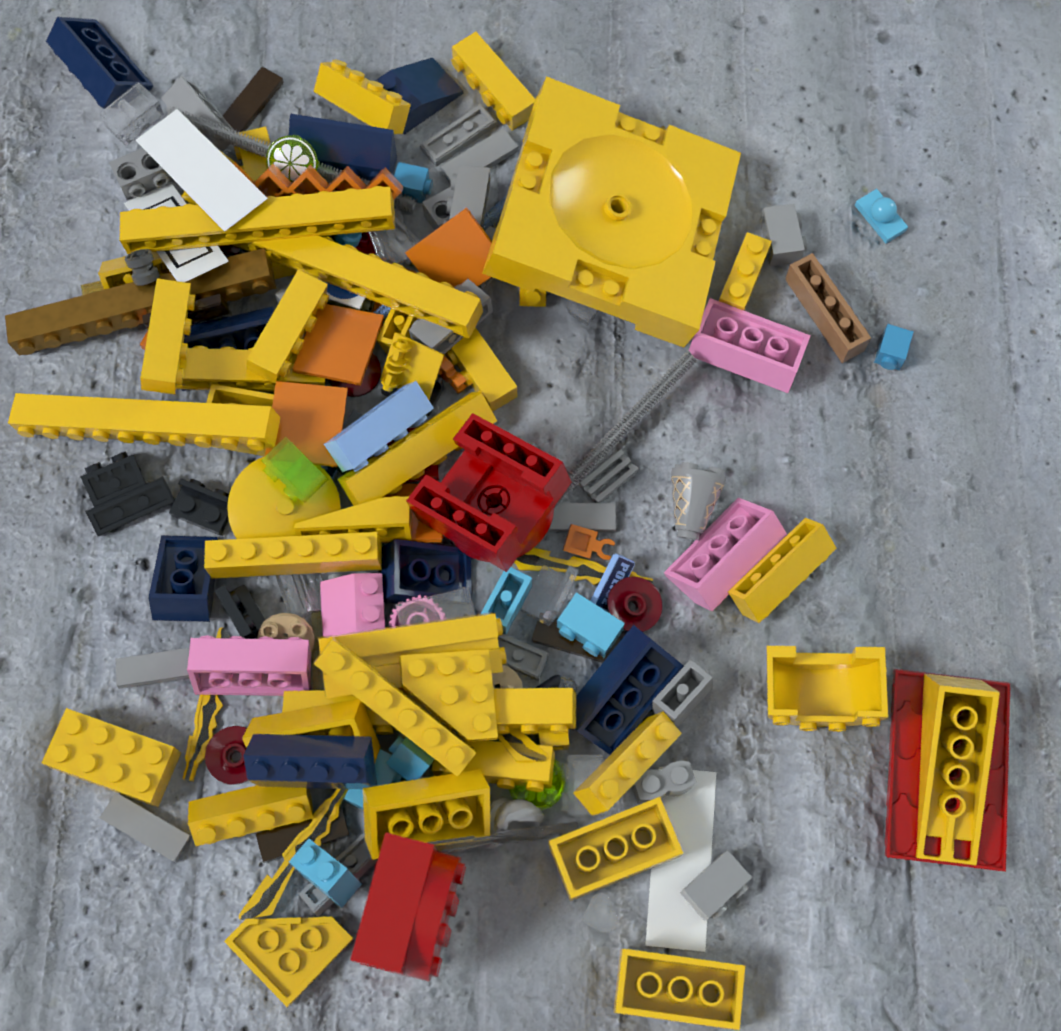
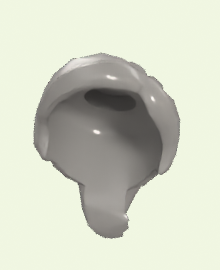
M501 796L493 800L490 805V839L485 840L484 847L487 849L498 848L499 843L508 837L516 836L521 841L528 833L539 830L544 818L541 808H537L533 803L523 799L510 800L507 797Z

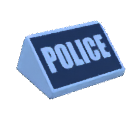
M618 553L613 554L590 601L603 610L608 611L607 599L610 590L618 581L630 576L635 562Z

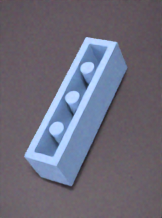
M417 381L411 382L399 388L327 441L324 446L342 472L351 469L357 472L369 463L367 459L371 455L376 457L389 448L387 443L391 440L396 442L408 434L406 429L411 425L416 427L427 420L426 414L434 408Z

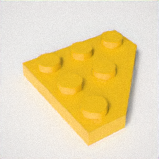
M489 649L400 655L403 689L410 695H414L429 711L442 722H446L466 742L497 740L498 732Z
M333 917L245 919L224 942L286 1007H289L354 938Z

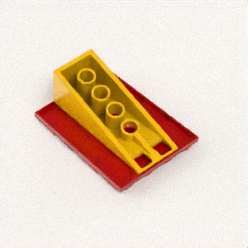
M902 669L893 670L890 756L886 801V857L1006 872L1010 683Z

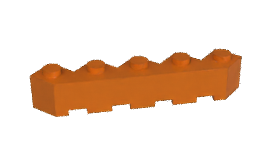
M236 162L233 163L266 197L316 194L321 191L337 192L351 188L357 190L369 189L374 186L390 187L394 200L402 193L404 187L386 167L366 185L349 166L329 184L311 165L291 182L273 163L255 181Z

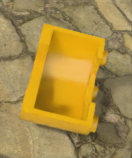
M766 646L768 718L773 720V725H797L800 731H816L817 727H829V731L843 732L846 731V726L878 727L880 726V721L888 718L885 647H855L852 653H796V646Z

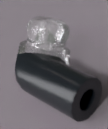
M553 675L535 687L573 688L576 694L578 692V685L575 680L561 675Z

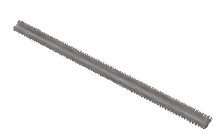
M170 106L167 116L175 111L174 106L173 109ZM184 110L182 111V114L204 135L206 134L222 142L224 141L238 148L246 149V151L258 154L259 156L268 157L269 151L272 146L270 147L271 143L267 145V142L264 144V140L261 143V139L258 142V138L255 141V137L252 140V136L249 139V135L246 138V134L242 136L243 132L241 135H239L240 131L236 134L237 130L233 133V129L230 131V127L227 130V126L224 129V125L221 128V124L218 127V123L215 126V122L212 125V121L208 123L209 120L205 122L206 118L202 121L203 117L199 120V116L196 119V115L193 117V113L190 116V112L187 115V111L185 114ZM276 145L271 150L269 159L275 162L288 164L286 166H292V168H294L293 165L305 167L311 165L314 168V160L312 159L310 162L311 158H309V162L305 165L295 164L293 162L299 157L291 161L292 151L290 152L289 161L282 148L279 150L280 146L276 149ZM275 151H280L288 162L276 160L274 158ZM320 162L315 167V170L329 182H332L341 173V170L338 172V168L335 171V167L332 170V166L329 169V165L326 168V164L323 167V163L320 165ZM364 179L363 182L367 185L369 180L366 183V179ZM403 193L394 199V207H399V209L408 212L412 211V213L418 200L416 199L415 201V198L412 200V197L409 198V195L406 197V194L402 197Z
M686 351L687 353H684L679 358L680 360H677L673 367H670L671 369H668L666 374L661 376L662 379H659L654 384L655 386H652L647 391L648 393H645L641 400L636 402L637 405L631 407L630 412H627L622 417L623 419H620L618 424H615L616 426H613L611 431L606 433L607 436L601 438L602 440H599L600 443H597L594 446L595 448H592L587 453L588 455H585L580 460L581 462H578V465L571 469L572 472H569L568 475L572 483L562 497L565 498L564 495L568 496L567 492L570 494L569 490L573 491L572 487L575 489L574 485L577 486L576 483L580 484L579 480L582 482L581 477L584 479L585 473L589 474L588 470L591 472L590 468L594 469L596 467L595 463L598 465L597 461L601 462L600 458L603 460V457L605 458L604 454L608 455L607 451L610 453L612 447L614 448L613 444L617 445L616 441L619 443V440L621 441L624 438L623 434L626 436V433L628 434L631 431L630 427L633 429L635 423L638 424L637 420L640 421L642 416L644 417L649 412V409L651 410L656 405V402L658 403L660 397L663 398L662 396H665L667 390L669 391L674 386V383L676 384L681 379V376L685 375V371L688 372L687 370H690V367L692 368V365L697 360L690 351Z

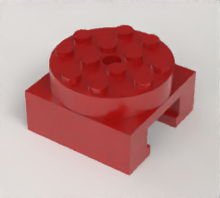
M472 413L453 438L455 444L463 448L464 452L441 482L426 474L406 502L418 521L452 540L463 553L476 560L490 562L507 572L518 557L532 550L544 538L553 520L554 507L572 482L563 461Z
M385 832L350 961L430 982L432 976L438 977L443 960L439 957L442 947H448L452 929L448 926L450 916H456L460 899H458L456 894L457 884L462 885L466 871L465 864L461 863V857L438 852L433 844Z

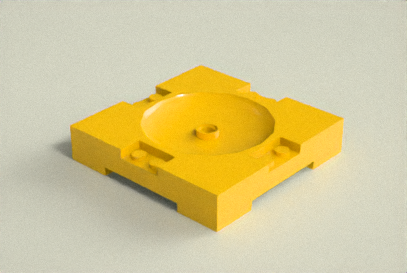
M546 76L531 111L519 158L482 274L534 292L536 288L545 290L636 324L634 330L684 348L700 329L716 262L713 258L721 225L727 215L741 152L672 125H668L667 129L664 130L620 113V105Z

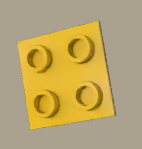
M395 332L380 378L382 380V388L385 391L392 392L394 388L399 389L406 384L417 381L428 400H430L444 354Z

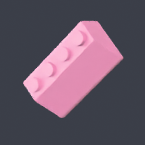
M710 298L703 313L700 329L692 338L689 351L698 360L789 393L811 335Z
M737 498L699 536V540H695L664 574L694 603L713 611L729 595L728 591L765 557L787 533L774 511Z
M353 573L320 582L322 637L385 628L382 573Z
M213 636L191 638L187 671L194 694L283 696L284 691H311V651L309 640H303L299 637L273 639L266 636L258 639H245L240 636H232L229 639L215 638Z

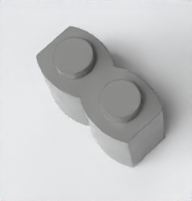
M676 761L667 765L662 770H647L632 785L637 804L640 805L657 797L662 799L664 796L685 794L694 786L696 779L690 762Z

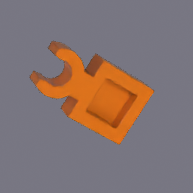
M444 355L438 374L446 383L449 382L452 388L459 394L467 388L464 384L466 379L454 369V365Z
M570 524L562 550L589 559L592 551H594L599 558L610 560L611 556L605 555L602 552V547L605 544L614 546L615 542L607 538L598 541L596 540L597 531Z

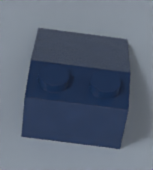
M433 57L391 69L375 80L381 83L385 90L400 94L402 100L411 104L403 131L404 135L464 94L462 88Z
M161 535L148 597L152 620L210 622L215 578L212 579L204 569L205 541L218 540V537Z
M393 539L382 547L381 573L384 603L401 604L402 601L406 603V599L411 601L412 597L417 598L418 595H421V598L427 596L428 600L432 598L433 603H438V605L472 603L471 557L463 553L458 547Z

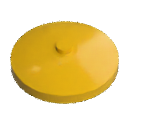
M265 456L249 464L238 475L229 493L227 507L229 524L236 539L296 536L295 523L341 510L337 488L332 478L320 465L265 460Z

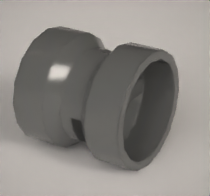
M140 249L125 257L127 267L133 271L131 277L135 285H146L160 277L158 268L152 263L153 255L150 249Z

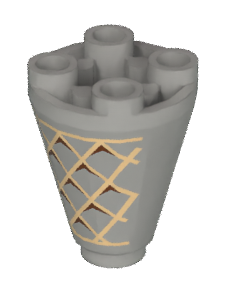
M682 462L681 465L675 464V467L672 468L671 481L675 529L678 530L677 537L699 540V536L703 534L725 485V470L709 467L708 470H698L697 464Z

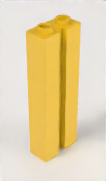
M492 612L318 637L320 654L334 637L398 688L402 687L400 655L489 649L492 674L503 672L502 665L507 663L505 648L499 647L498 637L503 635L502 622ZM323 672L326 698L353 695Z

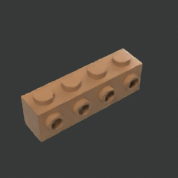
M812 253L790 264L785 280L841 363L863 353L871 337L815 255Z

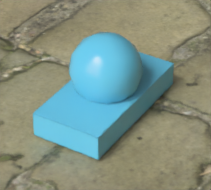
M878 189L860 198L854 205L885 244L908 229L906 223L897 214L896 203L891 198L883 197Z

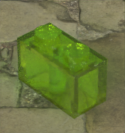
M287 437L279 442L261 460L266 465L263 471L274 482L280 479L286 485L283 491L294 502L300 499L305 503L329 480Z

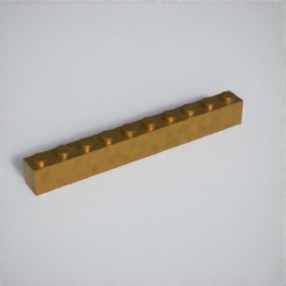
M265 248L227 257L229 262L185 282L191 283V294L196 295L195 300L220 294L226 302L237 301L242 297L264 294L269 290L277 289L272 261ZM171 272L162 274L158 278L176 281ZM156 281L140 286L131 282L5 315L8 344L19 356L30 355L35 351L57 348L62 344L83 341L86 338L100 334L107 335L123 328H134L139 324H143L142 315L152 311Z

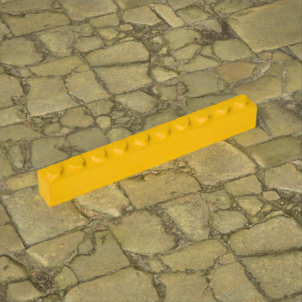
M382 186L358 190L351 188L337 192L321 191L316 194L305 195L292 194L291 196L284 197L267 196L268 199L225 232L199 205L185 204L184 206L177 207L160 206L156 209L145 210L132 209L120 212L119 241L127 254H130L140 249H150L151 252L308 236L395 229L394 200L390 187Z
M308 236L233 244V246L249 252L265 248L271 261L294 270L299 269L334 286L420 320L424 319L453 330V333L468 339L483 313L481 299L470 291H465L464 293L455 289L447 282L439 283L431 280L421 272H410L398 263L390 264L382 261L377 255L361 253L355 247L348 244L344 246L338 244L328 236Z
M15 393L8 424L16 429L19 435L29 438L34 437V435H43L50 439L66 436L73 440L93 438L97 441L108 442L109 439H118L124 443H134L135 440L144 441L151 445L169 442L175 446H185V443L203 448H210L211 445H221L227 449H237L239 446L255 451H263L264 448H275L281 417L271 406Z
M573 688L493 689L498 734H508L509 729H521V733L537 734L539 729H550L551 733L565 734L568 733V729H576V693ZM325 690L284 691L282 713L358 698L354 695L326 698ZM401 690L410 698H412L415 702H417L420 706L426 709L429 713H431L434 717H436L439 721H441L437 716H435L431 711H429L425 707V705L421 701H419L414 695H410L406 690ZM365 705L376 734L392 735L393 730H397ZM442 722V723L445 724L448 728H450L451 730H454V729H453L452 727H450L446 722Z

